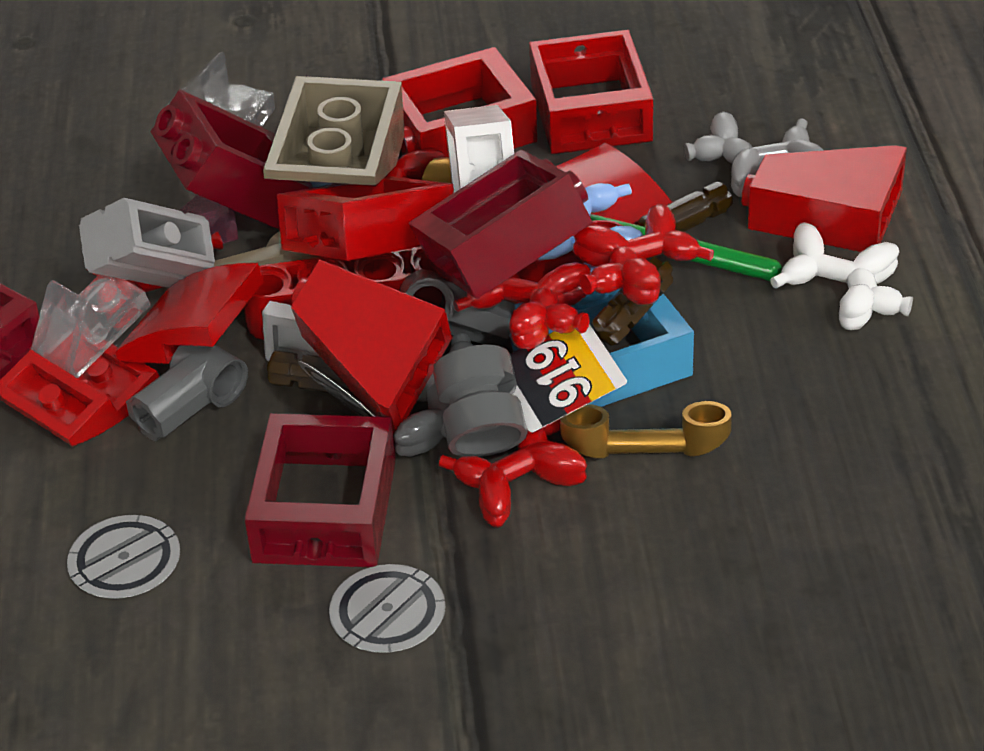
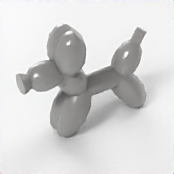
M724 111L714 116L710 125L711 135L698 138L694 144H684L687 161L697 158L699 161L709 162L724 156L732 164L731 189L739 197H742L747 175L756 174L765 154L822 151L823 149L809 141L806 130L808 123L805 119H799L796 126L786 131L782 142L752 147L747 141L738 138L736 120L732 114Z

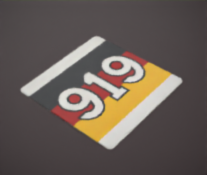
M590 324L585 333H579L577 330L567 334L552 332L537 347L519 349L510 354L517 382L513 395H516L521 401L526 427L529 432H535L627 383V379Z

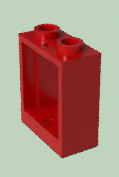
M629 30L529 42L531 86L551 154L594 149L604 143L610 146L653 141V96ZM577 46H585L584 50L580 52L575 51ZM619 80L622 90L556 99L552 88Z
M495 47L382 78V81L402 82L404 139L401 152L403 155L418 149H435L442 152L445 157H449L445 117L426 122L422 115L479 98L485 101L486 106L498 105L511 120L514 148L538 142L536 99Z
M385 176L376 185L339 183L277 194L281 250L349 261L421 247L408 222L454 193V186L452 183Z

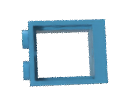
M621 288L606 294L594 291L571 307L577 309L578 314L582 312L588 313L590 317L589 324L595 330L592 320L608 305L607 303ZM664 293L659 296V299L637 324L631 328L641 343L609 353L627 379V383L589 404L602 407L693 375L694 331ZM522 303L515 304V309H517ZM510 334L511 346H512L513 352H515V351H517V350H519V349H518L516 346H514V343H513V341H512V339H511V334Z

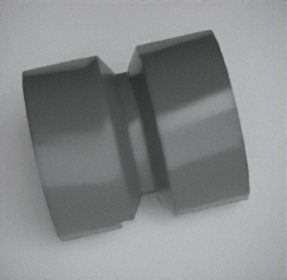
M497 345L468 346L446 354L434 364L433 375L438 400L450 405L444 410L442 419L448 448L453 454L462 457L489 456L509 450L526 438L527 428L521 401L516 395H513L517 382L511 355L507 349Z

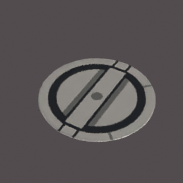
M298 361L300 367L312 379L359 416L375 417L332 380L308 364Z
M143 515L117 516L93 525L76 539L68 554L67 568L73 582L89 594L104 598L131 597L153 589L172 573L179 560L180 544L174 531L158 519Z
M399 564L378 565L353 574L337 588L330 602V621L336 633L354 647L371 652H395L413 647L432 635L443 619L445 598L438 583L419 569Z

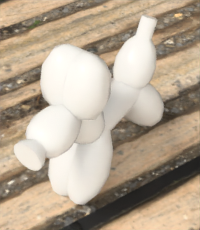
M805 222L800 223L794 232V257L788 260L779 275L770 280L774 288H778L786 283L790 285L804 284L815 276L847 283L849 290L840 300L839 309L840 324L846 330L861 329L870 319L872 310L883 315H895L901 312L904 316H908L913 302V297L903 298L899 291L891 287L877 286V284L892 275L898 265L897 256L899 255V248L896 244L883 242L871 245L860 252L854 261L824 254V244L820 233L815 226Z

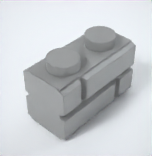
M122 198L106 206L105 211L99 209L81 218L79 229L85 268L89 273L169 288L193 273L214 266L215 258L209 221L204 216L192 213L184 214L179 210Z

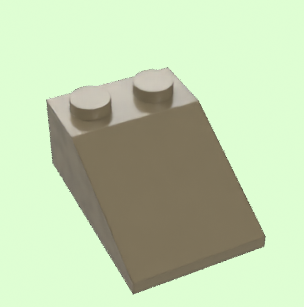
M296 76L263 169L264 179L376 185L396 166L404 139L402 82Z

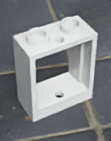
M498 105L444 111L451 181L455 193L514 154L511 120Z

